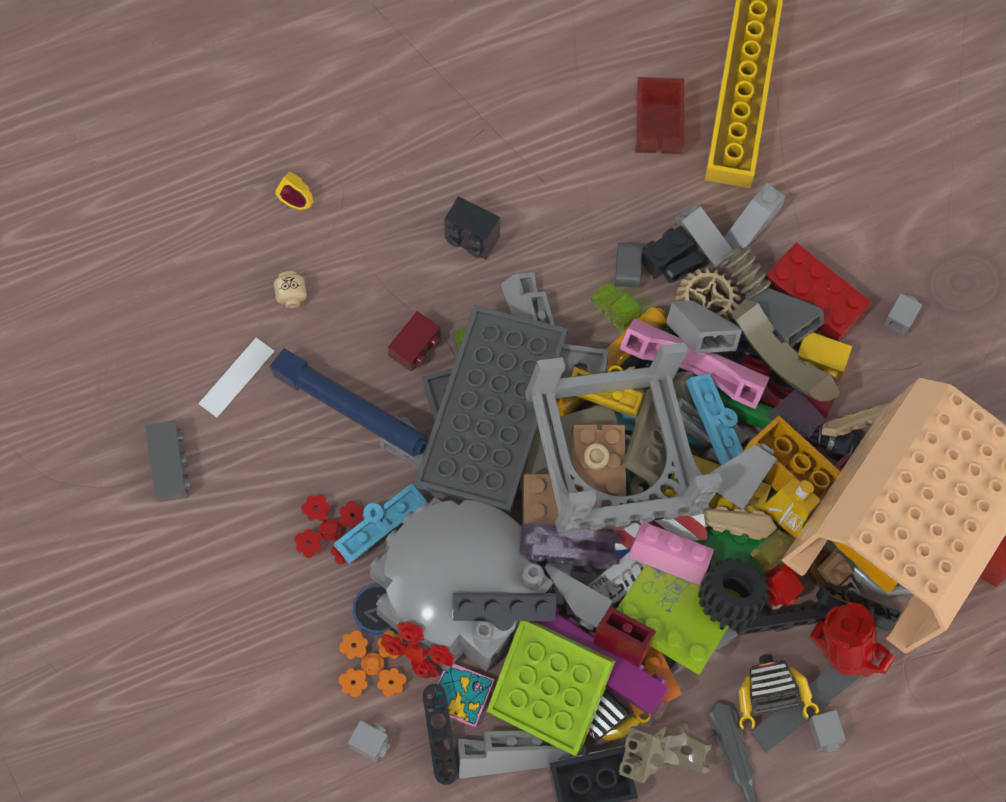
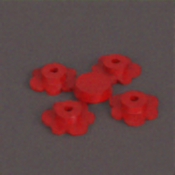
M324 495L308 496L306 502L301 506V511L307 515L308 520L314 521L316 519L323 522L319 527L320 533H312L310 529H306L304 533L296 534L294 538L297 544L296 551L298 553L303 552L306 558H312L315 552H320L322 549L320 544L322 537L328 541L335 540V543L341 538L339 537L342 532L341 525L349 526L350 529H353L364 520V507L358 506L355 501L347 502L346 507L339 509L341 516L338 522L335 519H326L330 505L326 503ZM332 547L331 554L335 556V562L340 565L345 564V558L336 547Z
M405 621V623L399 622L397 629L401 631L400 635L406 641L412 643L406 645L398 637H392L388 634H384L382 637L381 645L385 648L386 652L394 656L406 655L411 660L412 670L422 678H435L438 675L437 670L434 669L435 665L426 660L427 654L439 665L452 666L455 656L444 645L437 646L432 644L428 651H426V649L418 644L419 641H423L425 638L423 629L409 621Z

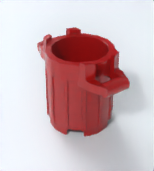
M849 602L847 605L834 606L827 613L825 622L818 621L809 635V638L817 647L822 649L823 656L828 659L832 668L841 674L848 676L863 674L866 677L874 673L886 674L895 660V656L886 647L877 642L876 624H874L873 615L861 604ZM823 633H824L825 641L822 640V639H820V637L822 636ZM877 659L881 660L879 666L875 665Z

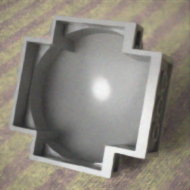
M434 497L431 502L426 501L421 508L419 507L415 512L410 511L402 521L404 525L398 531L393 530L387 537L386 553L382 557L377 556L370 565V578L386 589V593L376 603L378 606L377 615L398 633L401 632L397 629L399 622L405 623V621H409L413 625L421 627L425 638L423 641H419L418 644L426 649V651H428L432 644L437 646L444 645L455 656L453 664L464 653L487 672L512 643L520 621H514L512 628L507 631L497 629L492 621H453L451 619L453 593H551L554 582L543 574V569L539 566L543 560L544 552L530 541L525 531L509 515L494 506L478 501L464 500L460 505H457L451 500L441 502ZM439 665L442 669L448 671L451 667L446 665Z

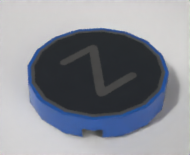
M380 584L365 587L357 594L353 602V616L356 624L363 631L371 635L383 634L387 630H393L392 626L377 615L378 606L376 603L386 593V589Z

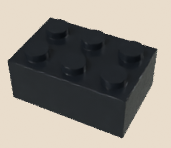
M622 747L549 763V774L555 801L637 802L638 795L634 780L620 775L619 772L626 748Z

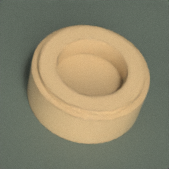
M592 444L586 448L583 454V461L589 469L601 470L609 461V452L601 444Z

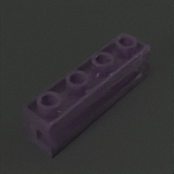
M527 523L521 526L520 555L529 556L530 561L544 562L545 558H551V563L566 564V560L573 561L572 566L588 567V563H592L596 569H609V565L619 564L620 554H613V546L621 544V534L580 529L576 533L567 534L565 531L557 532L555 525Z

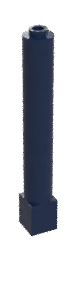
M283 348L269 366L273 375L278 380L297 391L300 389L409 455L415 457L425 451L428 444L425 434L311 368L307 361Z

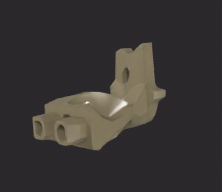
M680 722L677 726L672 727L655 724L653 727L631 726L629 736L626 739V749L619 772L620 775L641 783H645L649 774L656 773L657 767L662 766L664 763L666 768L673 772L676 771L679 765L700 773H708L710 767L706 763V755L711 750L712 744L690 733L685 722ZM685 745L692 749V754H687L683 751Z

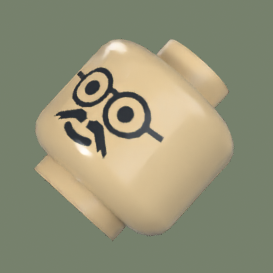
M282 272L275 279L273 284L275 298L279 304L285 305L286 308H296L300 306V302L306 299L305 280L297 272Z

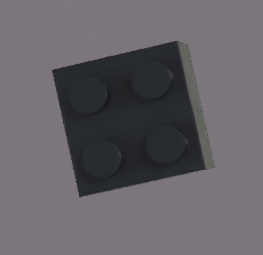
M458 196L444 219L445 239L450 245L454 247L460 246L466 249L472 256L476 258L482 257L487 260L500 238L501 217Z

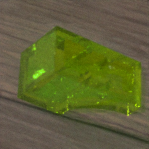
M610 282L591 296V301L621 333L630 326L634 318L638 319L641 316L642 307L627 292L623 293L617 290Z

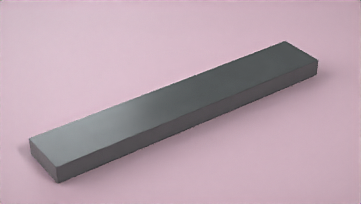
M831 666L809 684L813 697L811 702L815 703L819 710L822 709L862 675L848 676L841 674ZM798 694L789 700H797L798 703L782 706L750 732L766 753L808 720L802 714L805 705L803 701H800ZM811 707L806 708L808 717L811 718L815 714V710Z

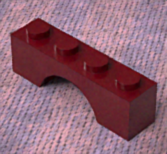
M746 355L742 366L769 377L760 402L781 408L789 413V415L800 416L810 424L823 426L835 398L830 401H819L801 392L784 390L773 381L769 366L764 361Z

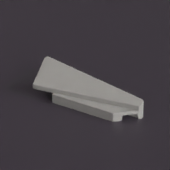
M534 272L514 274L501 283V288L512 315L555 325L546 292H537Z
M485 731L484 741L458 739V777L462 779L546 768L549 763L576 756L526 731ZM584 744L580 755L586 754V746Z

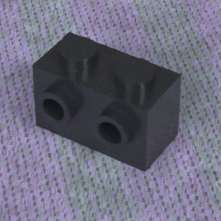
M681 225L676 229L670 228L662 235V238L656 242L654 240L650 241L643 247L641 263L655 280L663 274L662 271L668 265L692 254L695 242Z

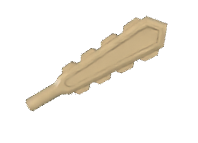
M890 403L879 404L870 409H863L854 414L850 413L838 419L828 420L823 423L822 435L836 437L848 434L854 429H861L867 424H873L880 412Z
M708 505L702 513L704 514L705 527L710 526L717 532L728 530L731 535L736 536L746 534L750 539L754 540L766 539L777 529L770 515H766L763 511L746 513L745 509L735 508L733 511H728L726 507L718 506L716 509H711ZM683 514V515H679L678 517L689 516V515H688V514Z

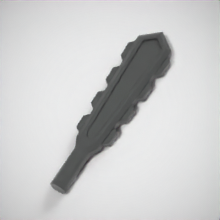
M717 700L708 713L710 716L708 719L709 725L717 733L715 739L718 747L724 751L722 757L725 764L731 768L729 774L732 781H735L742 789L746 802H757L752 788V775L754 771L752 765L747 762L749 757L748 750L742 745L744 737L742 730L737 727L739 721L737 713L732 709L731 705Z

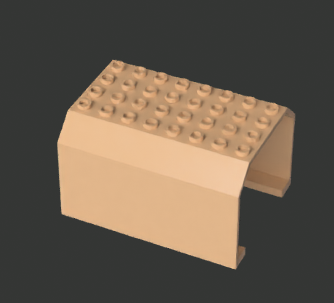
M918 378L880 412L781 561L803 576L827 540L846 544L913 593L887 634L886 640L907 654L945 632L1006 535V425L951 384Z

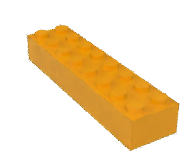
M779 415L755 436L744 449L746 451L755 444L760 447L763 443L775 451L773 456L777 459L764 477V480L776 491L792 478L797 479L799 482L806 480L813 484L814 491L812 493L821 501L840 473L832 463ZM831 541L887 594L898 584L897 581L850 546Z

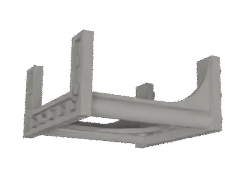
M685 342L661 345L649 368L560 379L565 367L563 357L537 361L525 395L527 402H533L559 514L555 522L557 532L565 531V533L571 534L584 528L599 530L604 528L605 525L615 524V526L621 527L634 521L648 523L655 518L664 517L665 520H670L683 514L697 516L704 512L722 484L720 473L703 475L699 471L691 454L672 382L688 352ZM650 387L666 448V464L663 474L651 488L632 496H612L595 490L579 477L571 464L556 398ZM674 473V479H668V474ZM662 485L672 487L677 496L672 498L665 496L661 492L660 487ZM575 486L582 488L583 491L578 492ZM656 495L658 499L650 500L649 496ZM601 502H609L611 506L601 507Z

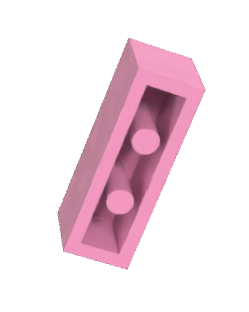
M641 523L628 558L700 585L708 569L714 549L651 524Z

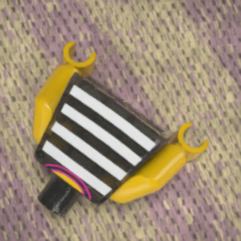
M771 654L760 656L759 665L750 667V675L745 677L738 692L740 712H743V717H741L739 724L743 730V723L747 719L752 720L753 730L756 727V722L751 717L750 711H753V715L799 707L802 706L801 701H803L805 705L802 710L804 718L809 719L806 712L808 707L815 710V715L819 713L818 706L811 702L813 697L806 677L795 668H789L785 660L774 661V657Z
M605 687L586 739L590 735L597 741L602 738L606 741H612L626 737L630 732L631 726L646 724L650 720V716L645 720L636 717L620 699Z

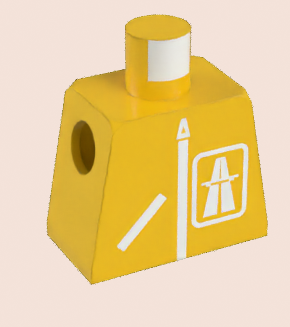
M792 478L774 493L760 509L767 515H770L775 522L794 538H797L821 501L812 493L814 486L811 482L806 480L799 482L797 479Z

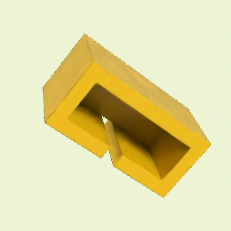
M812 332L802 339L798 356L806 365L812 364L816 368L829 373L833 380H840L852 346Z

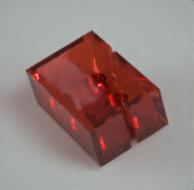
M638 77L635 98V153H656L657 149H661V154H682L684 145V78Z

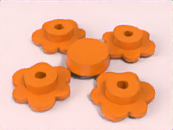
M355 630L351 634H344L342 637L343 642L339 645V651L342 654H346L348 659L352 660L355 657H363L361 661L362 670L355 671L349 668L346 674L339 676L338 682L342 686V693H350L354 698L359 697L362 694V690H365L368 686L365 681L366 674H379L380 681H378L377 687L382 690L384 696L392 697L395 693H402V686L406 683L405 675L399 673L396 668H392L390 671L382 670L384 667L383 658L390 656L392 659H397L399 655L394 656L387 653L381 645L382 638L377 641L380 647L379 654L369 653L366 655L365 647L368 645V640L363 638L360 631ZM391 630L384 632V634L392 637H398L403 642V637L400 633L395 635Z

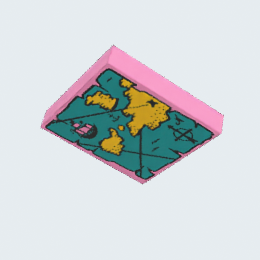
M453 664L448 671L443 670L438 685L442 686L446 691L450 719L476 728L495 680L456 664ZM436 689L432 696L434 707H429L430 711L436 709L444 710V705L438 706V698L442 697V693L437 692Z

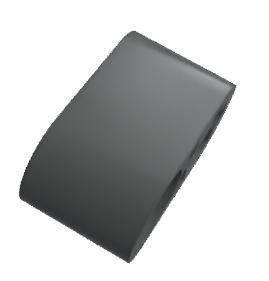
M618 243L615 286L639 288L642 244Z

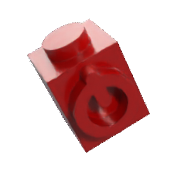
M786 564L775 565L764 574L766 578L765 584L769 586L767 592L769 595L766 601L775 607L778 605H791L798 599L797 595L804 590L799 582L798 575Z

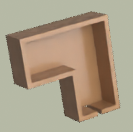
M574 425L572 429V466L576 473L586 484L599 492L612 496H626L625 466H623L625 458V425H602L600 430H597V425ZM592 444H601L609 452V461L601 470H591L583 461V454L586 448ZM524 474L522 479V529L556 530L555 522L559 514L550 475ZM575 486L578 492L583 491L582 488ZM601 502V507L611 506L609 502ZM605 525L604 528L599 530H623L625 526ZM584 528V529H580V530H591V529H590V528Z

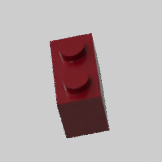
M416 311L388 346L389 357L412 372L416 366L420 367L427 358L426 353L430 348L434 349L441 340L440 326Z
M610 606L598 624L593 642L639 667L651 649L656 631Z

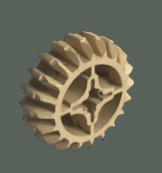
M707 267L704 273L697 269L695 276L689 273L687 280L683 279L681 281V287H678L676 292L679 296L676 297L675 302L691 300L705 307V299L711 293V300L705 308L710 311H719L721 309L722 311L715 314L729 321V319L734 320L733 312L739 306L737 303L740 302L741 297L737 295L739 288L732 287L734 279L727 281V273L720 276L718 275V269L714 273H710ZM708 285V286H707L706 288H704V289H699V288H697V287H699V286ZM716 288L719 289L724 294V296L718 294Z

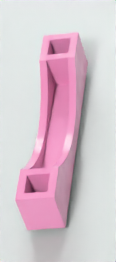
M634 318L626 331L620 350L641 359L654 360L661 345L683 343L684 341ZM686 345L688 352L680 368L693 371L698 376L710 373L714 384L733 400L756 409L769 377L713 352L695 354Z

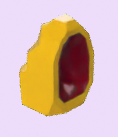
M289 171L280 182L275 195L280 201L291 208L298 210L311 208L313 196L308 185L302 182V178Z

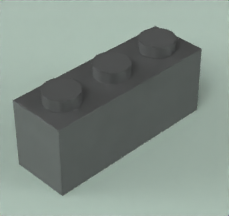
M175 420L145 425L154 492L157 501L164 502L188 498L187 489H191L189 474L184 473V466L188 465L186 451H181L180 443L184 442L183 429L177 427Z

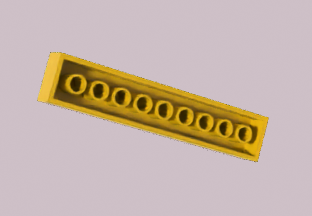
M735 0L704 181L751 189L755 175L783 0Z

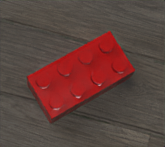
M797 242L774 265L764 279L771 282L767 288L821 308L824 314V325L816 330L825 337L838 342L844 338L867 312L871 303L868 298Z

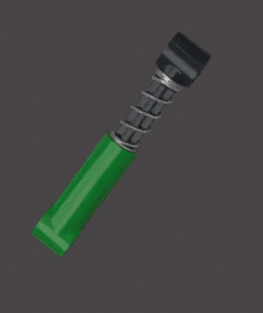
M716 386L724 407L732 409L736 413L738 420L764 429L779 415L807 442L817 444L818 448L822 446L826 451L828 450L830 457L836 461H840L847 453L851 456L861 442V439L853 433L836 437L822 435L821 428L816 429L811 427L810 424L800 423V420H792L789 417V413L761 402L754 409L733 400Z

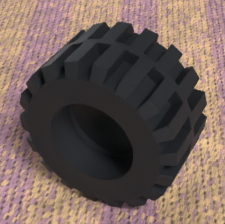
M726 558L725 561L722 559L717 561L715 565L713 564L700 586L698 592L700 607H704V614L710 615L711 621H718L720 623L719 626L725 627L729 625L730 629H736L737 625L740 628H744L747 624H752L768 599L769 594L767 592L769 586L765 584V576L760 575L761 571L757 567L753 568L751 566L752 563L748 561L744 563L739 558H736L735 561L732 558ZM725 588L736 591L742 598L730 595Z

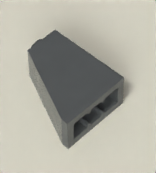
M766 288L749 300L759 303L775 329L772 333L780 337L783 342H787L791 347L824 325V314L821 308L770 288Z

